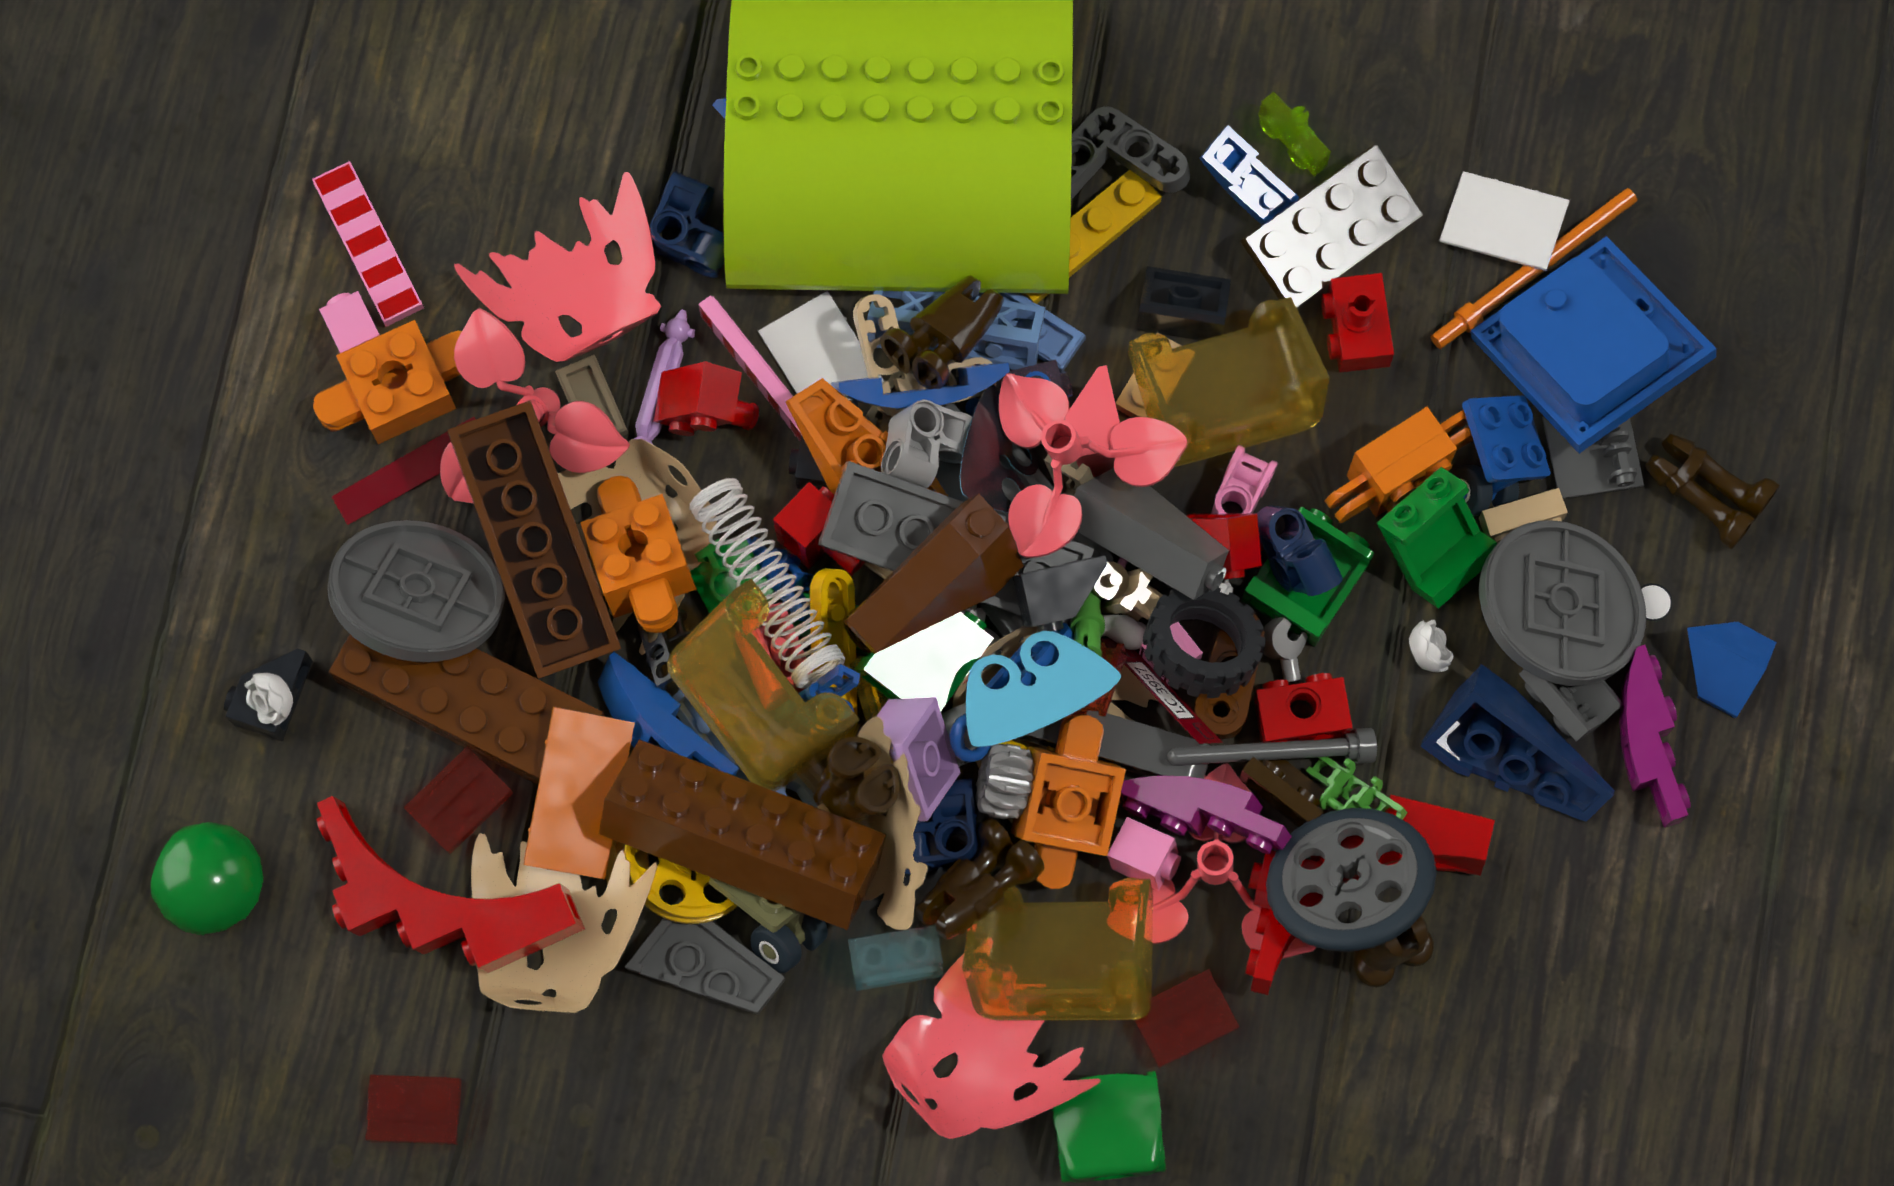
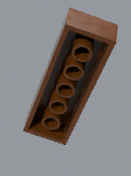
M531 400L448 429L447 432L537 679L620 650L621 646Z
M349 634L329 670V673L338 684L537 785L539 783L546 747L545 740H547L553 707L605 717L602 711L477 648L467 654L449 660L414 662L381 654L365 646Z
M640 739L604 800L599 834L845 930L849 929L879 868L887 835Z

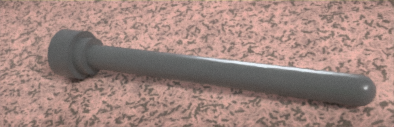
M1372 728L1353 729L1351 733L1345 734L1343 738L1172 748L1167 753V760L1172 765L1244 762L1250 761L1252 757L1261 761L1264 759L1279 760L1345 756L1346 759L1353 760L1355 764L1374 763L1377 757V740Z

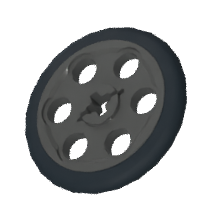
M1348 808L1320 815V817L1306 822L1290 834L1292 837L1283 850H1277L1269 866L1266 881L1267 898L1271 910L1278 922L1290 934L1308 945L1321 949L1351 952L1376 947L1393 940L1408 930L1425 911L1434 893L1437 872L1434 855L1426 839L1412 825L1393 814L1383 811ZM1357 835L1364 839L1363 843L1354 849H1345L1340 846L1343 839L1348 836ZM1389 851H1396L1403 855L1401 860L1393 865H1384L1378 861L1381 855ZM1310 856H1320L1325 859L1319 868L1308 870L1301 867L1302 862ZM1355 875H1358V876H1359V879H1358V880L1352 879V878H1353ZM1343 878L1350 879L1347 883L1343 882ZM1388 888L1398 889L1402 892L1401 896L1393 902L1386 903L1377 899L1378 895ZM1308 893H1319L1323 896L1322 901L1312 907H1306L1299 903L1301 898ZM1356 909L1362 913L1361 917L1354 923L1347 924L1338 921V916L1345 910Z

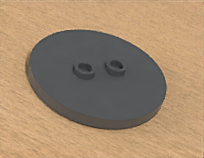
M402 520L385 522L356 533L336 553L328 579V598L331 608L340 624L348 633L365 646L381 654L414 662L449 660L478 648L497 628L505 599V589L496 564L485 550L470 538L457 531L422 521Z
M1553 520L1527 523L1508 533L1493 548L1485 560L1479 582V599L1485 622L1501 649L1515 663L1529 673L1560 685H1591L1604 681L1616 674L1633 658L1635 649L1641 645L1646 628V606L1640 584L1621 554L1607 541L1588 529L1568 522Z

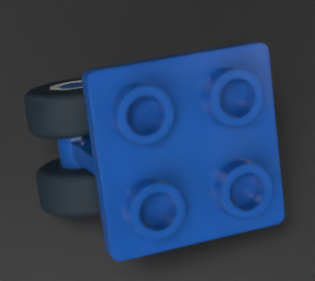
M1525 396L1471 398L1462 403L1482 466H1457L1450 473L1467 484L1469 492L1464 496V499L1474 517L1479 516L1483 510H1487L1491 502L1493 507L1517 501L1519 496L1518 481L1544 479L1551 472L1533 420L1532 411Z

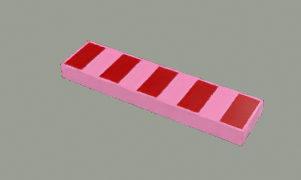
M351 162L344 163L313 178L312 181L385 326L387 327L424 309Z
M710 295L699 303L702 319L800 441L802 434L785 403L793 395L715 297Z

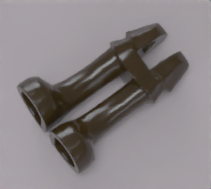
M1669 434L1663 440L1662 446L1668 454L1683 464L1682 467L1679 469L1666 459L1658 455H1652L1645 468L1660 487L1667 486L1673 496L1679 495L1705 515L1718 528L1721 542L1732 550L1779 489L1780 484L1769 478H1764L1755 484H1748L1725 470L1707 454V450L1695 447L1694 441ZM1696 476H1699L1716 488L1742 511L1730 508L1694 481Z

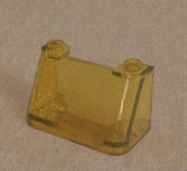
M1292 297L1277 301L1267 300L1259 304L1250 317L1248 328L1180 347L1171 348L1169 339L1166 336L1155 333H1147L1129 341L1128 354L1147 417L1161 420L1166 424L1168 423L1176 427L1187 438V447L1174 467L1235 451L1238 445L1246 448L1305 431L1316 425L1323 416L1330 377Z
M751 578L734 589L673 649L667 661V668L673 681L749 781L777 791L826 758L832 746L845 738L860 719L839 695L821 693L805 703L752 634L766 621L769 614V603Z
M1125 878L1113 883L1109 888V902L1024 903L1022 894L1014 886L1003 893L1005 900L1002 905L982 920L975 921L967 929L962 969L973 1008L976 1013L984 1018L997 1021L1140 1019L1150 1012L1153 941V890L1150 879Z

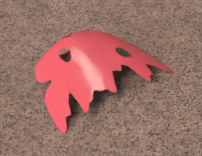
M628 172L623 174L612 215L597 200L589 202L582 197L579 198L580 208L591 236L588 246L577 241L574 249L570 252L541 232L536 231V246L529 251L528 260H522L514 255L504 257L496 252L489 253L490 258L501 270L512 288L498 284L481 270L475 275L462 265L454 264L455 270L463 282L497 317L505 321H523L524 326L521 332L523 340L534 350L555 362L569 360L614 341L657 314L661 308L655 296L645 292L655 272V257L651 230L642 198L631 174ZM613 240L619 244L622 254V262L619 265L608 263L604 252L605 246ZM569 315L582 325V334L570 337L562 329L558 316Z
M990 938L983 939L968 949L948 969L935 986L933 1001L941 1012L942 1018L937 1019L925 1015L911 1017L899 1029L882 1055L891 1080L898 1091L938 1135L948 1139L971 1134L979 1128L999 1129L1018 1123L1078 1096L1101 1081L1100 1079L1063 1080L1080 1064L1081 1059L1079 1057L1084 1050L1083 1047L1074 1049L1041 1068L1033 1066L1038 1055L1028 1053L1027 1048L1045 1021L1047 1014L1043 1013L1030 1017L1024 1011L1014 1012V1005L1018 998V993L1015 990L1018 983L1016 973H1012L998 988L987 995L982 1001H979L981 986L993 968L985 962V958L992 946ZM955 1052L958 1056V1064L951 1075L937 1078L933 1068L940 1060ZM1026 1083H1034L1038 1087L1035 1093L1022 1100L1015 1101L1013 1099L1014 1091ZM901 1084L915 1096L919 1105L908 1096ZM925 1099H933L937 1103V1108L935 1110L930 1109Z

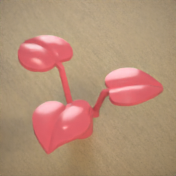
M481 308L472 313L456 342L454 350L455 364L459 373L473 386L487 388L496 382L498 388L502 391L523 395V398L519 400L517 405L531 400L540 427L547 423V430L555 435L551 440L549 450L552 458L561 467L577 473L596 471L610 465L628 450L629 442L622 437L609 417L597 406L585 401H573L560 409V400L557 394L549 388L541 387L533 390V387L530 385L520 387L506 383L505 381L517 380L524 373L525 355L514 334L494 315ZM450 442L441 459L440 476L442 485L447 495L454 501L473 503Z
M1007 373L1003 378L999 394V416L1003 431L1012 443L1025 449L1034 448L1042 442L1052 459L1051 467L1053 468L1054 476L1053 491L1044 485H1032L1020 491L1010 505L1008 514L1009 527L1019 554L1025 558L1046 556L1063 548L1075 537L1082 522V506L1076 497L1061 494L1063 488L1061 467L1062 465L1075 462L1080 457L1084 448L1105 458H1115L1114 470L1123 482L1135 487H1148L1160 482L1173 469L1187 447L1186 436L1176 427L1161 420L1148 417H1134L1120 422L1113 428L1110 439L1114 450L1106 449L1090 441L1087 436L1079 437L1074 426L1064 420L1065 415L1070 409V403L1061 387L1045 379Z
M1227 763L1217 767L1204 777V779L1233 785L1251 792ZM1207 825L1201 837L1189 832L1196 840L1209 841L1214 839V841L1207 842L1200 848L1197 855L1198 869L1192 871L1191 877L1183 888L1175 894L1174 883L1172 880L1165 879L1158 891L1130 878L1120 889L1111 914L1107 919L1108 926L1128 940L1144 944L1164 943L1177 937L1188 924V912L1180 900L1189 894L1198 880L1202 879L1211 885H1220L1229 881L1245 904L1252 909V911L1245 915L1242 921V935L1245 943L1250 950L1251 948L1260 950L1264 935L1255 932L1261 907L1253 905L1254 900L1238 879V874L1233 871V853L1229 846L1222 842L1224 840L1228 843H1239L1247 838L1234 832L1231 837H1227L1215 832ZM1295 937L1282 959L1312 952L1317 947L1308 945Z

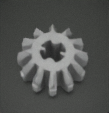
M1012 744L991 746L987 755L982 758L981 767L978 770V780L975 784L977 787L975 799L979 812L1000 819L1020 817L1024 808L1028 805V797L1032 792L1031 786L1034 779L1033 769L1035 764L1030 750L1022 749L1020 746Z

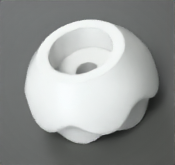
M1422 620L1414 627L1409 637L1412 654L1422 669L1431 672L1446 671L1453 659V653L1445 646L1446 634L1442 629L1435 627V620L1428 622Z
M256 673L244 685L248 689L246 702L258 712V719L261 723L279 725L288 717L293 704L291 691L285 681L278 675Z

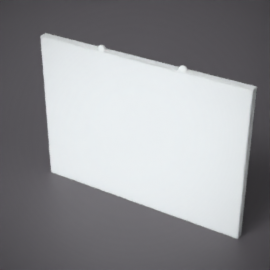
M1463 171L1440 237V242L1547 271L1570 200Z
M828 291L758 330V333L796 394L822 378L830 385L831 382L868 378L860 342L847 323V318L842 315Z

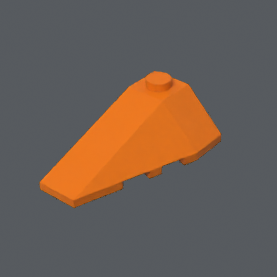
M823 378L785 402L829 490L834 495L847 461L882 473L881 462L886 449L888 432L886 430L882 432L863 416L862 410ZM935 477L927 489L948 496Z

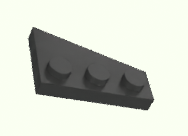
M680 897L675 904L682 902L683 899ZM663 918L625 966L626 970L756 1015L760 1014L785 981V977L712 921L699 924H685Z

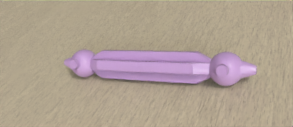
M680 310L675 318L669 320L667 324L662 323L660 326V331L665 332L667 339L659 346L635 424L637 437L634 439H643L653 444L652 440L660 433L662 424L653 421L661 372L680 367L684 355L682 342L687 340L688 337L693 338L695 335V330L690 329L687 322V312L685 310Z

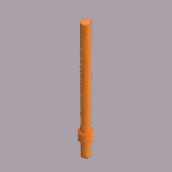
M1626 188L1558 239L1548 268L1636 203L1637 197L1634 192ZM1525 265L1475 303L1468 302L1454 312L1455 318L1430 336L1432 342L1437 348L1442 349L1463 332L1470 333L1472 329L1484 322V316L1543 273L1544 270Z

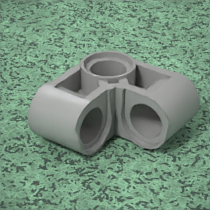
M924 399L898 412L890 419L888 425L886 449L881 462L882 473L927 489L937 474L939 460L948 463H961L972 416L950 410Z

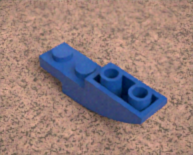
M616 652L609 655L597 683L612 718L635 723L631 740L633 747L636 746L640 739L736 776L739 770L738 766L731 762L726 755L716 750L697 735L692 728L676 718L681 707L678 701L672 698L667 691L658 688L654 682Z

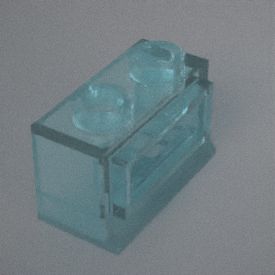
M936 925L848 939L857 991L944 976Z

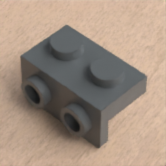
M1525 669L1519 673L1525 681V688L1536 701L1545 704L1554 715L1553 719L1556 726L1567 736H1572L1575 741L1596 730L1623 705L1620 698L1605 681L1585 686H1567L1541 679Z

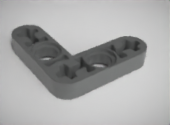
M1101 107L1094 110L1072 134V154L1077 151H1086L1090 153V159L1082 166L1071 165V200L1109 157H1112L1166 193L1180 191L1190 180L1191 173L1186 157L1179 150L1113 107ZM1113 123L1114 130L1112 132L1105 129L1100 133L1099 127L1101 125L1109 127ZM1096 141L1098 142L1099 148H1096V146L1094 145ZM1136 142H1145L1150 146L1148 152L1141 157L1129 156L1127 150ZM1158 156L1160 163L1166 168L1173 169L1177 166L1178 173L1174 175L1169 172L1164 176L1160 164L1156 162Z

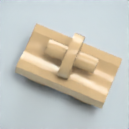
M1107 562V566L1092 589L1098 597L1106 600L1101 602V612L1105 615L1121 613L1133 618L1136 622L1141 617L1149 619L1158 600L1163 596L1149 585L1153 576L1140 568L1126 571L1122 565L1116 562Z

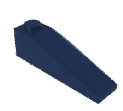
M1482 664L1455 691L1420 745L1454 772L1467 777L1471 773L1494 781V787L1506 792L1509 791V788L1533 796L1536 803L1584 822H1587L1614 795L1615 791L1515 688Z

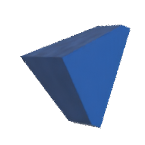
M1739 622L1687 628L1698 692L1697 698L1737 718L1764 674L1777 642Z

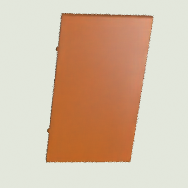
M553 707L547 740H545L546 747L531 825L528 828L529 836L523 865L600 879L606 878L613 839L599 834L604 800L628 759L634 722Z

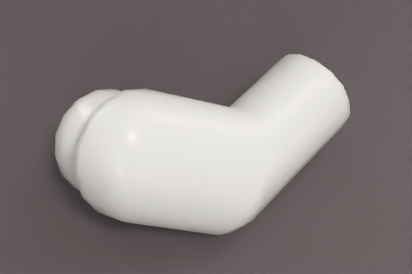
M1103 615L1105 619V632L1102 636L1109 637L1126 649H1140L1146 630L1145 624L1136 622L1127 615Z

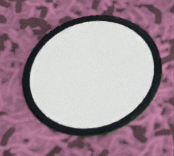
M1655 583L1643 585L1641 590L1646 606V620L1659 621L1667 617L1673 605L1669 591Z

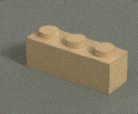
M1556 488L1483 510L1479 516V521L1484 534L1495 540L1498 544L1508 533L1522 525L1544 520L1562 521L1568 512L1560 489Z

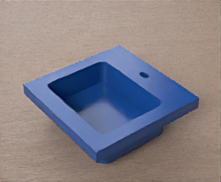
M1607 236L1577 257L1569 260L1471 330L1472 340L1579 454L1716 358V347Z

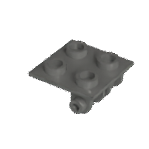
M1542 417L1556 488L1560 489L1563 499L1644 486L1630 418L1579 454L1545 417Z

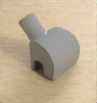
M1284 617L1272 619L1264 626L1265 647L1263 653L1272 660L1280 661L1283 680H1288V682L1300 680L1297 656L1303 650L1308 636L1302 631L1300 635L1292 633L1288 638L1287 632L1291 623Z

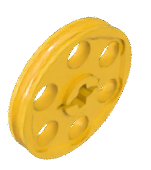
M625 844V858L630 862L629 885L631 887L648 869L640 867L635 861L634 856L639 849ZM659 858V864L657 865L656 873L644 904L652 912L663 918L685 924L710 922L727 915L737 907L729 899L719 904L708 901L705 898L703 889L709 885L710 877L693 871L692 880L690 869ZM665 885H675L683 892L684 899L678 904H667L661 899L659 890Z

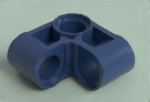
M675 171L666 184L661 202L651 220L650 229L653 248L662 257L687 266L703 276L717 278L725 262L724 233L701 223L710 207L715 188ZM670 227L676 228L681 232L679 237L674 240H666L659 236L662 230Z
M1269 505L1257 513L1260 543L1269 560L1272 573L1283 589L1288 592L1294 591L1307 594L1308 596H1316L1333 589L1342 582L1343 577L1326 541L1313 538L1301 512L1294 508ZM1282 516L1285 521V529L1278 536L1275 531V523Z
M973 778L955 780L932 813L933 822H917L913 832L916 846L913 858L917 863L926 864L927 872L937 870L940 866L945 869L950 868L959 859L973 861L979 853L976 835L978 807L975 799L976 787ZM963 834L968 837V843L961 851L950 852L946 850V844L953 835ZM906 868L905 874H911L910 870Z

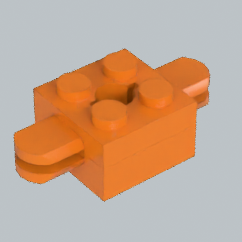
M413 320L336 355L347 380L319 392L314 397V412L319 421L328 430L339 431L365 419L374 438L380 444L455 410V404L444 382L461 375L455 364L454 350L462 331H453L426 343L416 321Z
M1427 406L1356 451L1347 473L1350 482L1331 493L1325 500L1328 507L1334 509L1360 494L1336 512L1335 517L1339 523L1346 522L1368 507L1375 517L1385 511L1390 512L1440 467L1447 471L1450 470L1456 451L1473 441L1469 426L1449 438L1450 435L1468 423L1464 410H1461L1440 424Z
M611 477L605 480L598 488L597 498L602 515L580 522L602 592L614 618L634 611L637 621L644 630L652 633L664 632L670 629L678 619V607L674 597L696 590L673 518L663 493L642 500L637 486L629 477Z
M1082 712L1072 713L1064 717L1061 722L1055 751L1029 746L1028 750H1030L1035 764L1033 769L1034 779L1031 786L1032 792L1029 794L1028 805L1024 808L1023 813L1019 818H1013L1010 833L1022 840L1035 842L1034 849L1038 852L1044 863L1043 873L1035 880L1050 889H1060L1070 884L1073 878L1078 851L1103 856L1108 855L1126 772L1125 768L1114 763L1098 760L1104 728L1096 718Z

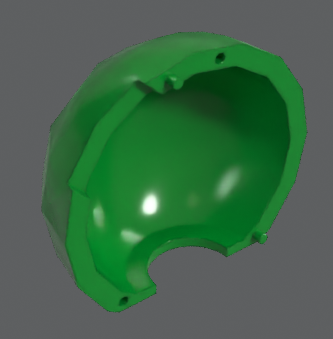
M206 822L182 827L172 835L157 860L151 879V896L165 919L184 932L204 936L205 934L225 931L242 919H246L259 900L264 880L261 858L250 839L232 826Z

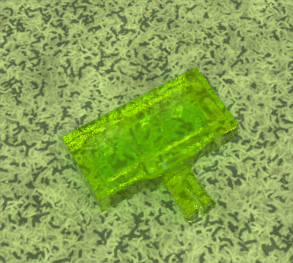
M1273 91L1261 101L1258 115L1260 119L1259 124L1270 138L1274 140L1278 138L1288 148L1287 153L1297 167L1302 170L1307 168L1315 177L1327 167L1331 151L1308 126L1309 111L1307 110L1304 113L1306 108L1303 106H1296L1292 110Z

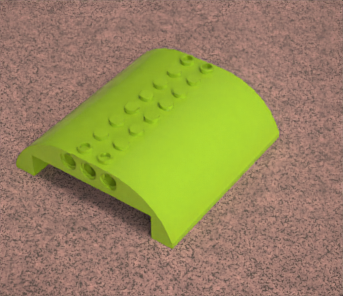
M732 0L729 26L724 141V258L726 289L946 292L967 276L972 275L981 282L979 293H985L987 290L993 289L997 293L1068 294L1072 165L1073 0Z

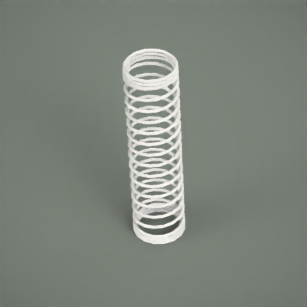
M735 478L719 480L700 491L691 501L689 510L692 511L697 521L703 522L702 531L709 534V542L716 545V554L722 556L723 565L726 568H730L729 576L737 580L736 588L744 591L743 600L751 603L750 611L758 614L757 623L765 626L764 634L767 637H773L771 646L775 649H780L778 658L787 661L785 670L792 672L791 679L794 680L793 683L798 688H807L837 665H843L845 656H843L838 645L833 644L822 648L830 641L832 634L822 633L815 636L823 629L824 622L816 621L809 624L816 617L817 610L811 609L802 612L809 606L810 599L801 598L796 600L802 594L803 587H791L795 582V575L783 576L788 571L789 564H777L781 559L782 553L779 551L769 553L774 548L775 541H763L767 537L768 530L765 528L757 529L761 523V518H749L753 514L755 507L751 505L743 506L748 496L742 494L743 488L738 483L739 481ZM731 490L718 501L712 503L711 505L703 507L709 500H711L715 496L725 491ZM739 498H744V499H743L737 506H735L733 509L727 511V512L724 513V514H721V515H719V516H716V515H718V514L724 512V511L727 510L728 508H730L733 504H735V503L739 500ZM751 509L747 515L737 522L718 529L730 517L741 511ZM720 520L712 530L706 529V523ZM757 520V523L746 532L724 541L738 528ZM727 531L719 542H715L712 539L713 534ZM765 532L752 544L732 552L735 547L749 537ZM735 542L726 553L719 551L720 545ZM766 544H771L768 547V549H766L758 556L743 563H739L744 557H746L749 553L753 552L757 548L764 546ZM741 554L733 565L726 563L727 557ZM779 555L773 562H771L764 568L746 575L753 567H755L760 562L772 556ZM749 565L740 576L733 574L734 568ZM780 567H785L779 574H777L770 580L759 585L753 586L757 581H759L762 577L769 574L770 572ZM757 576L747 588L740 586L741 580ZM793 578L788 584H786L781 589L777 590L772 594L760 598L765 592H767L773 586L777 585L778 583L784 580ZM765 587L754 599L747 597L749 591ZM799 590L789 600L768 609L774 602L786 594ZM771 599L761 611L754 609L755 603ZM801 602H806L795 612L775 621L786 610ZM779 610L768 622L761 621L763 614ZM813 613L810 616V618H808L803 623L799 624L798 626L782 632L785 628H787L796 620L800 619L803 616ZM787 621L775 634L768 632L770 626ZM820 625L811 634L789 644L801 633L805 632L806 630L814 626ZM795 632L782 646L775 644L776 638ZM823 637H827L823 642L818 644L816 647L802 654L797 655L800 651H802L811 643ZM802 644L790 657L782 656L784 649ZM810 655L795 669L789 667L791 661ZM828 662L827 664H825L824 666H822V667L819 668L818 670H816V671L810 673L812 670H814V669L817 668L818 666H820V665H822V664Z

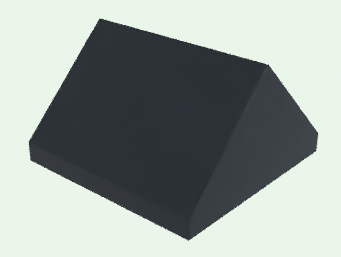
M1147 266L1137 330L1221 343L1231 279Z

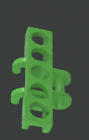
M1318 757L1319 760L1314 767L1311 768L1309 766L1306 770L1312 778L1327 787L1319 800V807L1323 810L1330 807L1334 810L1348 808L1372 809L1369 805L1375 798H1378L1381 802L1375 810L1384 812L1386 809L1393 808L1397 811L1396 816L1402 820L1407 814V811L1401 805L1380 792L1383 786L1381 779L1374 776L1371 779L1373 787H1370L1355 777L1353 773L1356 764L1351 759L1344 761L1345 769L1329 757ZM1326 765L1333 768L1332 774L1327 778L1319 773L1321 768ZM1349 780L1347 786L1342 788L1345 785V783ZM1362 787L1357 795L1353 794L1350 797L1351 791L1354 788ZM1339 796L1347 801L1345 805L1337 800Z

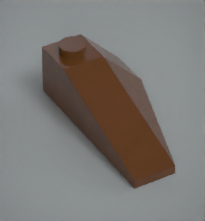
M979 493L962 502L844 623L875 654L995 596L1024 566L1009 525Z

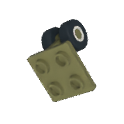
M710 877V885L761 924L751 934L752 950L757 957L778 973H786L799 963L802 956L801 943L809 951H813L827 938L828 929L825 921Z

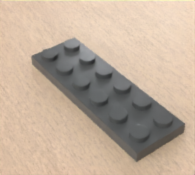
M847 461L818 545L894 571L963 501ZM1000 515V517L1009 525L1008 517ZM1071 540L1063 548L1046 556L1025 558L1020 555L1024 566L1015 575L1091 558L1094 548ZM1013 577L995 596L981 602L1021 616ZM1071 618L1063 620V623L1069 626Z

